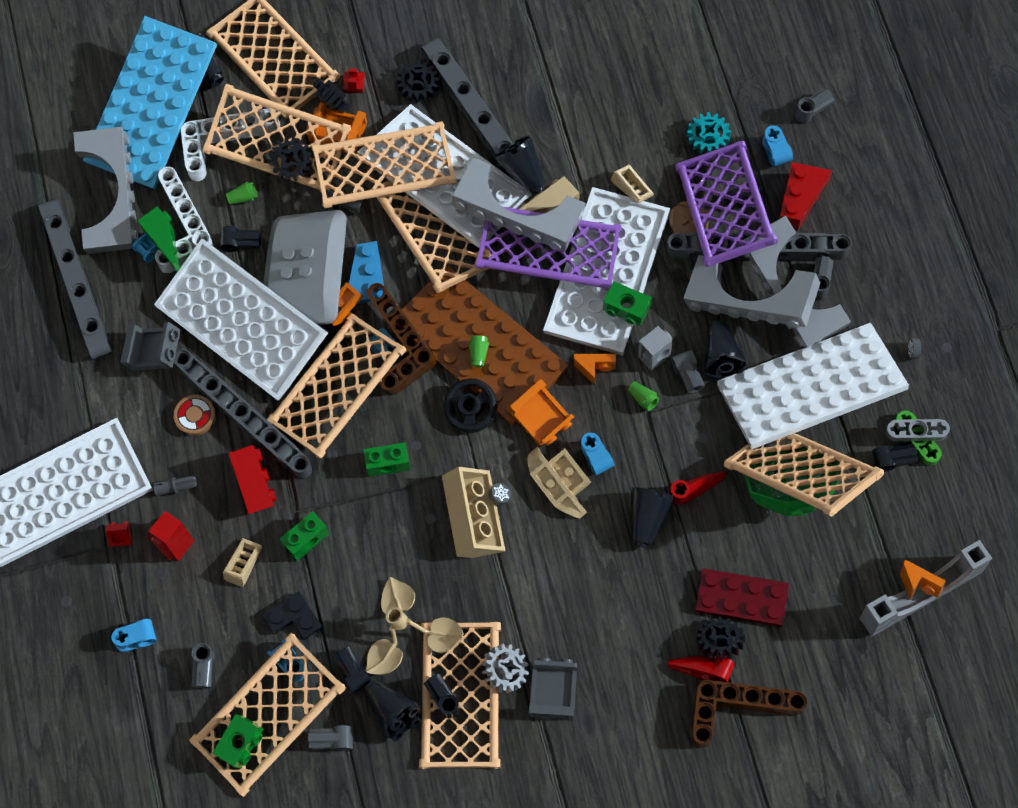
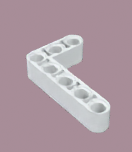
M269 108L258 111L260 120L264 121L271 117ZM240 113L231 114L227 116L229 120L232 121L240 116ZM255 113L245 117L247 125L249 123H254L253 125L259 122ZM221 116L217 127L227 123L225 116ZM214 117L188 121L181 127L185 167L193 181L203 180L207 173L203 145L207 140L208 131L211 129ZM242 119L232 124L235 133L246 129ZM275 120L264 123L267 133H271L278 128ZM230 126L220 129L223 139L233 136L232 129H227ZM262 126L251 130L253 137L265 135ZM215 132L211 144L221 141L217 132ZM245 132L238 137V139L249 138L251 136L249 132Z
M164 167L159 171V180L188 236L176 241L181 268L201 238L213 247L214 245L176 171L171 167ZM185 209H189L188 212L182 213ZM193 225H198L196 228L191 229ZM158 250L155 254V260L160 270L164 273L175 271L169 262L162 263L166 258ZM183 250H188V252L181 254Z

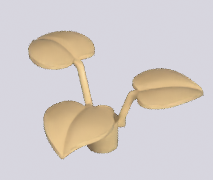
M389 577L382 593L381 608L386 614L387 622L391 625L389 630L392 634L393 643L387 639H381L371 646L367 656L366 672L372 675H384L394 671L400 665L403 652L396 647L397 638L395 630L405 629L407 625L415 627L429 635L427 640L428 646L437 653H444L454 648L462 640L463 630L455 621L443 617L435 619L431 623V631L412 622L403 611H407L413 606L415 601L414 590L409 585Z

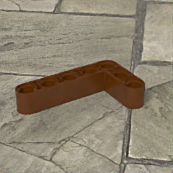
M373 283L368 288L369 298L410 354L388 370L380 380L381 387L389 394H398L431 370L436 364V357L390 292L381 283ZM378 291H383L381 297L375 298V294ZM394 306V311L391 314H386L387 309ZM406 322L405 328L398 330L399 324ZM412 339H418L416 345L409 346ZM425 354H429L428 361L422 363V356ZM412 367V372L409 375H404L405 369ZM391 379H395V385L388 388V382Z
M704 680L698 685L696 693L692 742L698 748H706L711 744L716 706L797 716L805 710L807 698L799 691ZM703 688H710L713 695L705 697L702 695L701 690ZM728 690L732 691L735 694V698L728 700L724 697L723 693ZM749 693L756 695L757 701L749 702L746 699V695ZM775 696L779 699L780 703L778 705H771L768 698ZM798 699L801 701L802 707L794 708L790 701ZM703 709L708 710L711 714L710 718H701L699 711ZM703 731L707 733L708 740L700 741L696 734Z

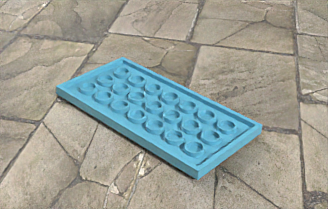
M144 16L96 130L122 127L125 133L129 135L130 145H127V152H130L131 164H128L129 172H132L133 181L156 190L159 183V171L167 164L217 44L147 16ZM84 157L83 161L85 163L115 174L114 170L106 163L94 158Z

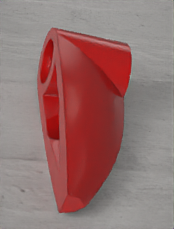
M724 471L711 473L686 482L684 480L675 481L671 485L670 495L674 497L673 503L682 505L693 500L726 478V473ZM676 490L684 491L683 495L676 494Z
M692 656L670 660L668 667L702 680L728 682L735 663L723 656V660H720L719 656L714 659Z

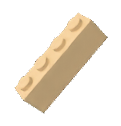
M457 467L442 475L457 557L475 558L504 552L505 546L497 505L489 498V490L493 486L490 471Z

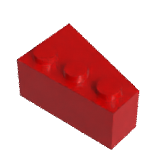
M792 162L780 219L786 216L794 230L798 231L810 213L811 208L819 199L822 191L830 182L832 170Z
M252 445L229 453L248 513L252 514L273 507V502L277 501L274 490H269L267 481H270L267 469L262 468L261 461L263 457L260 449H256V446Z
M164 511L146 536V539L155 544L161 551L160 553L169 560L173 557L179 561L194 543L193 538L183 523L167 511Z

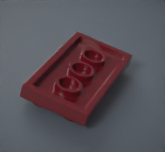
M702 568L695 612L783 627L789 583Z

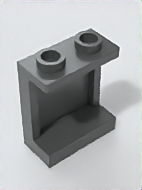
M165 322L162 328L142 329L136 324L128 325L120 363L133 371L173 368L180 329L170 322Z
M545 657L533 660L529 717L574 720L577 663H573V660L560 659V662H555Z

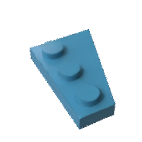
M377 241L357 244L349 284L363 296L357 304L372 302L368 296V288L371 284L381 283L384 286ZM378 291L375 294V298L381 297L383 291Z

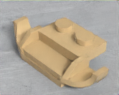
M538 447L528 454L530 475L554 507L578 519L588 513L578 502L576 495L592 482L569 452L563 449L548 461Z

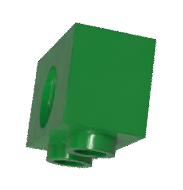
M613 281L603 301V310L612 317L618 316L623 318L628 324L641 326L651 307L652 297ZM623 303H629L631 306L625 308L621 305Z
M406 442L364 449L366 470L369 477L411 470Z
M312 511L282 536L280 541L291 556L298 561L330 533L327 526Z
M235 714L214 749L213 754L233 767L241 768L250 760V752L254 746L260 743L263 737L261 733L264 729L246 717ZM242 736L244 744L238 748L236 742Z

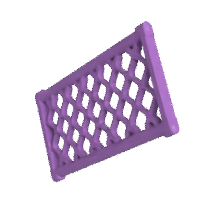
M745 141L736 142L675 165L676 172L680 175L704 254L703 262L705 267L775 245L778 242L776 234L772 231L746 153L747 146ZM721 159L730 160L725 167L717 165ZM734 162L742 164L737 171L729 169ZM703 165L710 167L705 174L698 172ZM714 169L722 171L718 177L710 176ZM726 173L734 175L730 181L721 179ZM695 176L702 177L699 184H691L690 180ZM738 177H746L747 179L743 185L734 184ZM706 180L714 181L711 188L703 187ZM718 184L727 185L723 192L715 191ZM730 188L739 189L735 196L727 195ZM699 191L707 192L703 199H695L694 195ZM743 192H751L752 196L747 200L739 199ZM713 194L720 196L715 203L707 201ZM723 199L732 200L727 207L719 205ZM735 203L744 204L740 211H734L731 208ZM704 205L712 207L707 214L699 212ZM747 207H756L757 211L752 215L743 214ZM717 209L724 211L720 218L712 217V214ZM727 214L737 215L732 222L724 221ZM740 218L748 219L745 226H739L736 223ZM709 220L717 222L712 229H704L703 225ZM752 222H761L762 226L758 230L748 229ZM722 224L729 226L725 233H719L716 230ZM732 229L741 230L736 238L728 235ZM745 233L754 235L749 242L741 240ZM714 235L722 237L717 244H709L708 242ZM758 237L765 238L755 242ZM725 240L734 242L729 249L721 247ZM738 244L744 245V246L735 248ZM717 251H722V252H724V253L715 255Z
M504 207L507 210L520 215L535 216L544 214ZM485 220L479 254L475 263L476 268H489L590 285L609 291L613 280L618 239L622 230L620 224L609 225L580 220L578 224L579 234L572 237L569 243L576 249V252L567 255L563 251L554 249L547 252L541 242H535L534 246L526 248L521 241L528 237L518 238L509 229L502 234H497L493 229L496 225L490 224V221ZM488 230L495 236L490 241H486ZM589 230L598 231L600 237L591 241L585 234ZM609 233L615 234L614 244H610L605 238ZM511 234L516 241L506 245L501 238ZM580 237H583L588 243L582 248H579L574 243ZM602 240L608 248L600 252L594 244ZM499 241L504 248L494 252L489 245ZM518 244L524 252L515 256L510 248ZM484 248H487L492 254L488 260L482 259ZM540 248L545 255L535 259L530 252ZM587 248H592L597 255L588 259L583 254V251ZM559 251L565 259L555 262L550 255ZM608 251H612L611 262H608L603 257ZM508 252L512 259L509 263L499 262L498 255ZM528 255L533 262L529 267L521 266L518 259ZM580 255L585 262L576 266L571 261V258ZM600 258L605 263V266L596 269L591 262ZM549 259L553 266L549 270L540 269L539 262ZM568 262L573 267V270H571L570 274L563 273L559 266ZM588 265L594 273L590 277L581 276L579 269ZM605 269H609L608 280L602 279L600 272Z

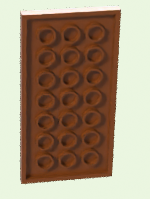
M446 265L445 271L456 273L453 269ZM445 275L442 277L441 282L443 283L453 277ZM466 280L440 293H436L433 283L430 281L402 309L434 353L436 362L458 381L469 378L479 379L493 389L498 403L497 414L512 427L517 423V420L510 414L507 408L540 379L546 384L545 388L548 390L569 368L567 363ZM406 322L400 323L398 330H403ZM471 336H485L488 338L489 347L484 367L471 366L469 349ZM414 338L411 341L416 345L418 339ZM476 386L466 387L476 396L482 391L481 388Z

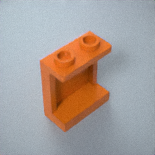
M322 101L313 111L315 116L342 125L343 123L351 125V131L346 140L362 138L367 125L365 112L358 111L356 115L343 113L327 108ZM319 126L314 130L318 140L328 136L327 128ZM311 132L307 133L309 143H314L315 138ZM338 132L333 136L334 142H340L343 133ZM326 139L322 141L320 145L329 144L333 142L331 139Z
M542 379L538 380L507 408L510 414L540 447L544 444L549 446L557 439L555 434L559 430L562 432L567 430L572 425L570 420L574 418L545 388L546 384Z

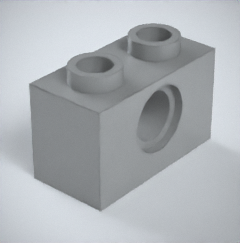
M657 326L639 340L638 357L651 371L671 356L672 337L669 332Z

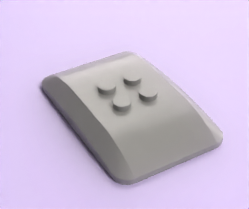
M341 210L280 216L274 220L270 232L264 285L317 325L332 323L338 314L347 217Z

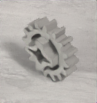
M500 644L497 647L491 648L490 652L484 655L487 660L482 662V665L486 667V670H483L482 674L488 675L485 681L492 682V689L498 687L500 693L505 690L509 693L521 688V684L526 682L523 676L529 674L528 671L524 670L528 663H523L525 655L520 656L518 654L519 648L512 650L511 644L507 646Z

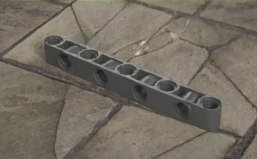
M438 37L420 46L424 58L430 66H434L435 71H438L439 80L495 161L507 176L514 179L497 161L495 156L505 146L513 145V142Z
M58 198L41 203L38 207L92 359L111 353V345ZM85 292L81 297H77L78 294ZM97 327L95 331L89 332L91 328Z
M675 233L668 238L667 254L671 258L697 260L698 255L704 256L697 233ZM729 233L728 236L736 238L740 233ZM745 233L741 240L748 238L752 234ZM796 233L795 238L782 248L777 260H816V257L821 256L830 257L832 260H841L849 255L852 242L849 236L844 234ZM714 235L708 242L709 244H717L722 237ZM725 240L721 246L729 249L734 242ZM673 244H678V245H680L681 247H679V248H674V247H672V245H673ZM796 245H802L804 248L799 249ZM837 245H843L845 249H840ZM717 251L715 255H718V254H721V253H724V252H722V251ZM741 255V256L732 258V259H730V260H750V259H749V258L746 259V258L744 257V255Z
M185 349L176 351L174 359L176 368L199 392L299 479H306L311 475L312 467L309 459L286 436L189 351ZM188 359L187 363L180 364L182 360ZM217 385L216 389L208 390L210 386ZM247 411L244 416H237L239 412ZM270 437L276 438L273 443H267ZM299 464H306L303 470L296 469Z

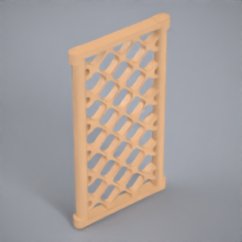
M248 0L206 31V35L211 40L213 39L273 102L288 106L289 101L297 100L291 108L299 110L316 97L318 92L313 85L305 84L306 77L321 78L328 76L329 78L324 81L325 83L328 80L335 83L341 77L336 70L333 71L266 0ZM258 3L256 10H248ZM268 13L271 16L268 22H258L260 14ZM243 14L241 21H234ZM256 14V20L254 22H246L245 15ZM228 25L225 33L218 34L220 30ZM241 25V31L239 33H230V26ZM244 26H255L254 33H243ZM259 26H268V33L257 34V28ZM280 26L282 28L280 35L270 34L272 27ZM230 37H239L238 45L230 46L227 42ZM244 37L253 38V43L251 46L241 45L242 39ZM257 38L267 39L265 46H255V41ZM292 38L295 41L293 47H282L284 39ZM280 39V45L278 47H269V40ZM243 49L252 50L251 56L242 59L239 56L240 51ZM265 50L264 58H253L254 51ZM268 51H279L278 58L268 59ZM283 51H291L292 58L289 60L281 59V53ZM304 51L307 54L304 60L294 59L296 52ZM254 62L264 63L262 70L254 72L251 67ZM277 63V69L275 71H266V64ZM290 63V71H279L280 64ZM316 63L319 66L316 73L306 72L307 65ZM304 64V71L293 72V65ZM265 75H276L275 82L266 84L263 81ZM280 75L289 76V82L287 84L277 83L278 77ZM303 76L302 84H291L292 77ZM277 88H288L287 95L278 97L275 94ZM292 88H301V95L299 97L290 96V90ZM305 89H313L308 94L303 96ZM281 113L285 119L289 118V115Z
M226 84L210 132L204 144L203 153L209 155L212 153L274 174L272 170L275 166L264 163L263 158L264 154L273 151V144L270 140L271 135L280 132L284 139L282 131L289 126H293L296 131V139L302 140L301 137L309 132L313 134L315 142L308 145L310 148L312 145L320 144L326 139H331L335 143L333 136L338 132L343 133L340 141H346L351 131V125L345 123L342 125L235 89L234 86ZM228 95L233 96V105L224 108ZM244 100L251 102L253 108L252 111L246 114H242L239 109V105ZM237 107L240 116L230 121L226 111ZM262 107L269 108L271 112V117L264 121L260 120L258 116V111ZM224 113L227 123L217 127L221 115ZM255 113L259 122L248 127L245 117ZM281 113L289 115L290 123L283 127H280L276 120ZM242 119L246 129L235 133L232 124ZM300 119L307 121L309 129L303 133H298L295 124ZM275 120L278 127L277 130L267 133L264 123ZM230 126L233 136L223 139L220 129ZM262 126L265 135L259 139H254L251 130ZM322 126L327 128L328 136L318 140L314 130ZM215 132H217L221 141L216 146H213L211 143ZM245 132H249L252 142L242 146L238 137ZM233 138H236L239 143V148L235 152L228 151L226 147V142ZM267 138L271 148L260 152L257 143ZM251 145H255L258 150V155L253 159L246 157L244 151L245 148ZM336 150V158L340 159L342 150ZM321 153V155L319 156V159L322 157L325 158V160L327 159L324 153ZM278 157V164L281 168L282 159ZM309 158L313 162L312 166L315 173L310 178H302L299 175L297 176L298 180L295 182L319 189L322 193L318 171L314 166L315 158ZM333 160L332 165H330L328 162L327 168L335 170L338 163ZM298 168L292 169L291 172L297 171Z
M443 121L435 122L434 125L324 145H312L311 149L315 156L324 208H330L336 204L444 184H457ZM435 132H440L442 142L433 138ZM423 135L427 140L423 145H418L413 142L414 136ZM404 138L407 144L403 149L393 145L395 140ZM384 142L387 148L384 152L380 153L373 149L375 143ZM429 142L439 145L434 152L425 149ZM411 145L419 149L414 156L405 152ZM364 146L367 152L363 156H359L354 153L355 147ZM442 148H444L445 159L436 155ZM344 149L348 153L343 160L334 157L336 150ZM390 149L399 152L395 159L385 156ZM421 152L431 156L427 162L417 159ZM320 153H324L328 157L322 164L318 155ZM369 153L379 156L374 163L369 162L365 158ZM351 156L359 160L354 167L345 163ZM401 156L411 159L406 166L397 162ZM382 159L391 163L385 170L377 166ZM433 159L443 162L438 169L429 166ZM330 160L339 163L335 170L325 167ZM414 162L423 166L417 173L409 169ZM362 163L371 166L367 173H362L357 168ZM446 165H448L450 174L448 176H444L440 172ZM393 166L403 170L399 176L389 173ZM341 167L351 170L346 177L337 173ZM425 169H429L435 174L432 179L424 180L421 176L422 172ZM322 170L331 174L325 181L323 180ZM373 170L383 173L378 180L369 177ZM354 173L363 177L357 184L349 180ZM405 173L415 176L413 182L405 184L401 178ZM386 176L395 180L393 186L384 187L381 181ZM333 177L343 180L339 187L329 184ZM365 180L375 184L372 190L364 191L361 187ZM345 184L355 187L353 193L345 195L341 189ZM326 187L335 191L333 197L327 198Z
M389 180L382 183L384 187L393 186V183ZM395 194L376 197L432 281L436 293H440L457 283L489 269L476 268L475 264L464 263L463 258L465 255L475 257V263L477 262L479 251L474 253L466 250L467 245L472 242L465 237L457 236L456 230L453 234L443 232V226L446 223L440 218L433 217L432 212L429 215L420 214L418 211L420 206L423 205L415 199L409 198L408 194L404 197ZM393 199L404 201L402 208H393L390 203ZM406 203L417 204V210L415 212L405 210ZM403 214L414 216L412 223L403 224L400 218ZM416 218L427 219V225L425 227L415 225ZM435 221L442 225L440 230H433L428 228L429 223ZM413 229L424 232L421 239H413L410 234ZM433 233L438 235L437 241H426V234ZM441 236L452 239L449 246L439 244L438 242ZM454 240L466 242L465 248H454L452 246ZM425 244L434 247L432 254H423L420 249ZM484 248L482 259H488L492 254L487 248ZM436 249L448 250L447 257L436 256ZM450 253H461V260L455 261L449 259ZM432 261L444 262L443 269L433 270L431 266ZM448 263L457 265V272L445 271L446 265ZM461 267L470 268V270L459 274ZM445 275L453 277L443 283L441 282L442 277Z
M352 313L346 318L345 324L275 412L267 418L274 427L290 436L320 459H322L326 453L325 450L391 366L407 350L404 346L396 343ZM356 323L363 327L364 330L354 332L353 326ZM372 333L380 339L370 342L369 334ZM366 334V342L356 345L355 337ZM344 337H352V345L342 348L340 342ZM387 343L395 349L393 352H385L384 344ZM381 344L382 351L371 355L370 347ZM367 347L368 354L357 358V349ZM353 350V359L343 361V352ZM331 353H339L340 360L337 363L329 364L327 358ZM382 357L384 360L380 368H372V359ZM368 360L369 368L358 371V362ZM354 363V372L344 374V366ZM340 366L341 374L330 377V369ZM319 369H326L327 377L325 379L316 380L314 375ZM369 373L371 380L367 385L359 384V376ZM355 376L356 384L345 387V379ZM341 379L342 387L331 391V382ZM327 382L328 390L317 394V385ZM306 385L313 386V395L303 397L301 391ZM356 389L359 394L354 401H346V392ZM342 393L343 401L332 404V395ZM328 396L329 404L318 407V398ZM314 399L315 407L304 410V402ZM293 401L300 402L301 410L290 413L288 408ZM344 406L346 411L341 418L333 417V409ZM329 409L330 417L319 420V412ZM315 412L316 420L311 423H305V415ZM301 415L302 423L297 426H291V418ZM280 418H287L288 426L284 427L277 421ZM330 422L333 427L328 434H320V425ZM316 425L317 434L306 437V428ZM302 429V438L294 434L292 431ZM317 439L319 446L314 448L307 442Z
M796 433L770 442L777 443L773 447H764L762 445L759 449H751L750 445L747 444L724 462L725 468L734 469L818 508L824 514L831 517L884 475V470L879 467H872ZM786 440L792 441L791 444L779 445L780 442ZM803 446L808 448L807 451L795 452L796 449ZM783 450H793L789 454H780ZM777 452L775 456L765 457L766 453ZM819 453L824 455L823 458L811 459V456ZM762 454L760 458H749L751 455ZM799 457H808V460L795 461ZM793 459L791 463H780L781 460ZM835 460L840 462L837 466H827L828 463ZM778 461L776 465L765 466L766 462ZM762 463L761 467L750 468L751 464ZM825 464L822 468H811L812 465ZM809 466L807 470L796 471L797 467ZM794 468L792 472L781 473L782 469ZM857 469L855 473H843L844 470ZM778 470L777 474L765 475L767 471ZM841 471L840 475L828 476L829 472ZM825 473L824 477L812 478L814 474ZM799 476H810L809 479L797 480ZM784 478H794L793 481L786 484L781 482ZM846 479H858L854 483H844ZM831 481H842L839 485H829ZM826 483L824 487L813 488L814 484ZM810 485L809 489L802 491L797 489L798 486ZM836 490H842V491H843L842 494L829 495V493H830L831 491H836ZM816 493H827L826 496L818 499L813 497Z
M421 623V627L431 631V623ZM457 623L462 629H469V631L454 648L447 651L440 659L432 656V649L427 643L429 635L423 633L422 738L419 768H500V759H498V687L492 689L491 681H489L490 686L487 685L488 682L480 680L474 672L482 665V662L487 660L486 658L481 659L475 653V650L481 644H485L490 649L499 645L501 623ZM475 629H490V634L481 637ZM470 633H474L480 639L479 643L473 648H470L464 642V639ZM459 644H463L469 650L462 659H459L453 653V650ZM471 654L480 661L472 670L463 663ZM448 655H452L458 661L451 670H448L442 664V661ZM438 665L447 672L443 677L444 680L451 676L458 683L452 690V693L459 687H462L469 694L462 702H459L460 709L468 715V718L462 724H457L453 718H445L438 725L431 721V712L439 709V707L431 699V695L424 683L431 677V669ZM460 665L469 672L461 681L452 674ZM470 676L475 677L480 683L474 691H469L463 685ZM481 687L490 690V699L484 702H480L474 696ZM469 698H474L479 703V707L473 713H469L463 707ZM480 709L490 712L489 721L484 724H480L474 718V715ZM447 720H451L457 726V729L449 736L441 730V726ZM469 720H473L479 726V729L473 735H468L463 730V726ZM436 731H440L446 737V740L439 747L430 743V734H434ZM458 731H462L468 737V740L461 747L452 741V737ZM480 731L489 734V743L483 747L474 741V737ZM447 742H451L457 748V751L450 758H447L440 751ZM469 742H473L479 748V751L472 758H469L463 752V748ZM439 753L446 761L430 762V757ZM458 753H462L468 759V762L451 761ZM480 753L489 756V762H474V759Z
M292 633L285 638L286 641L205 727L189 739L191 744L233 785L239 795L243 797L250 791L249 788L337 694H341L346 689L345 685L338 681ZM294 644L304 653L302 657L293 656L291 648ZM281 658L289 660V671L287 673L277 672L275 664ZM294 659H304L303 672L294 673L292 671ZM309 659L319 669L318 672H308ZM266 674L274 677V687L272 689H262L260 680ZM319 674V687L308 688V675ZM279 675L289 676L288 688H277V677ZM294 675H304L303 688L292 687V677ZM323 675L334 684L331 689L323 687ZM303 690V704H293V691ZM309 690H319L321 699L316 705L308 704L307 702ZM250 691L258 692L257 705H247L245 696ZM272 691L274 693L273 704L262 705V693ZM279 691L289 692L288 704H277V693ZM235 707L243 709L244 717H246V710L248 708H258V720L252 722L260 727L264 723L273 724V735L271 737H262L261 741L263 739H272L275 748L269 754L262 753L260 741L258 751L250 753L251 756L256 755L259 765L254 770H247L246 765L242 766L240 770H232L229 763H227V768L225 769L216 760L217 756L213 754L216 741L221 739L216 738L214 729L220 723L226 724L227 727L231 722V715L229 713ZM278 707H288V720H277ZM293 707H304L306 715L300 722L292 719ZM262 708H273V720L262 721ZM278 723H288L290 732L285 738L278 737L276 734ZM240 737V738H238L237 740H242V746H243V744H244V739H243V737ZM204 739L212 742V753L201 744ZM241 772L244 781L239 784L231 773Z

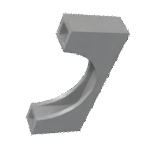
M122 127L73 132L76 154L80 158H94L109 165L116 174L119 187L118 198L111 213L97 225L81 229L84 251L87 254L132 249L133 243L138 239L137 230H134V222L137 219L135 210H132V203H135L134 192L130 188V184L133 183L132 172H129L128 164H131L130 152H127V145H130L128 133H125Z
M473 157L452 195V206L459 211L471 213L478 219L488 220L498 227H505L517 235L522 234L529 237L534 242H541L554 250L565 252L584 214L586 203L567 195L558 207L545 214L526 216L513 213L501 206L490 191L488 181L491 176L492 164Z
M786 216L770 224L773 233L776 234L777 244L744 254V257L746 259L749 258L752 262L751 268L756 276L760 275L763 280L762 286L767 294L771 293L772 296L782 290L776 272L778 255L782 248L796 236V231ZM754 235L749 236L743 241L749 242ZM758 237L755 242L765 238ZM839 304L828 309H812L806 327L799 326L793 328L787 324L786 326L788 329H793L796 334L794 338L799 347L809 348L849 326L851 321Z
M698 255L683 298L689 309L697 312L700 310L708 311L715 315L720 313L728 314L733 318H739V316L746 317L752 321L764 320L771 324L782 323L793 328L807 326L820 286L816 273L796 270L790 282L777 294L763 300L743 301L730 296L722 289V265L718 263L705 267L703 262L704 256Z
M980 540L961 550L950 562L933 573L946 581L938 598L978 576L985 570L992 557ZM917 588L911 600L906 590L887 597L885 594L866 605L860 620L871 637L938 598L924 593L919 588Z

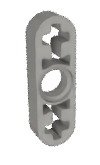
M942 419L893 420L886 428V436L891 441H941L947 437L950 426ZM915 425L921 426L924 433L922 435H915L912 432V427ZM894 426L898 430H905L906 426H908V435H905L906 431H900L898 435H895V432L891 430H893ZM937 426H940V429L943 430L942 434H938V431L935 430Z

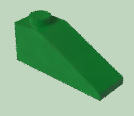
M156 207L140 218L138 223L163 256L178 272L180 265L174 229L170 224L172 218L166 211L161 212Z

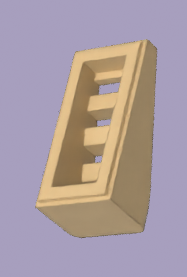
M630 165L615 171L611 178L613 184L637 204L654 195Z
M242 538L223 571L224 580L244 587L262 549V545ZM246 548L248 550L253 551V553H248L246 551H243V549ZM240 556L245 557L249 560L246 561L244 559H241ZM236 564L241 565L244 568L237 567Z

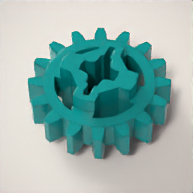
M707 112L706 117L699 114V119L693 118L692 124L689 123L687 131L688 143L693 144V150L699 148L700 154L704 151L709 153L729 144L731 130H729V123L724 124V117L718 119L717 113L712 117L710 112Z

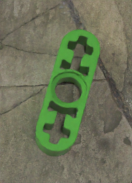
M901 411L896 417V420H902V417L905 420L917 419L910 411ZM915 425L916 428L912 429L914 434L920 433L922 435L924 433L921 426ZM906 426L905 430H899V432H900V431H906V434H905V435H908V434H907L908 426ZM907 441L909 444L915 445L918 456L924 464L933 466L939 462L942 452L935 441H923L922 443ZM928 451L930 453L935 452L934 458L927 457Z

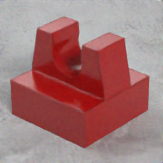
M349 68V71H345L344 93H364L365 73L358 72L357 68Z
M125 521L123 524L113 522L110 525H106V535L110 547L131 545L132 538L128 521Z

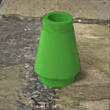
M245 182L229 193H226V196L231 205L254 201L258 194L253 182Z
M471 336L469 349L472 367H484L489 347L488 338L485 336Z
M636 381L628 388V391L642 409L650 411L659 402L656 392Z

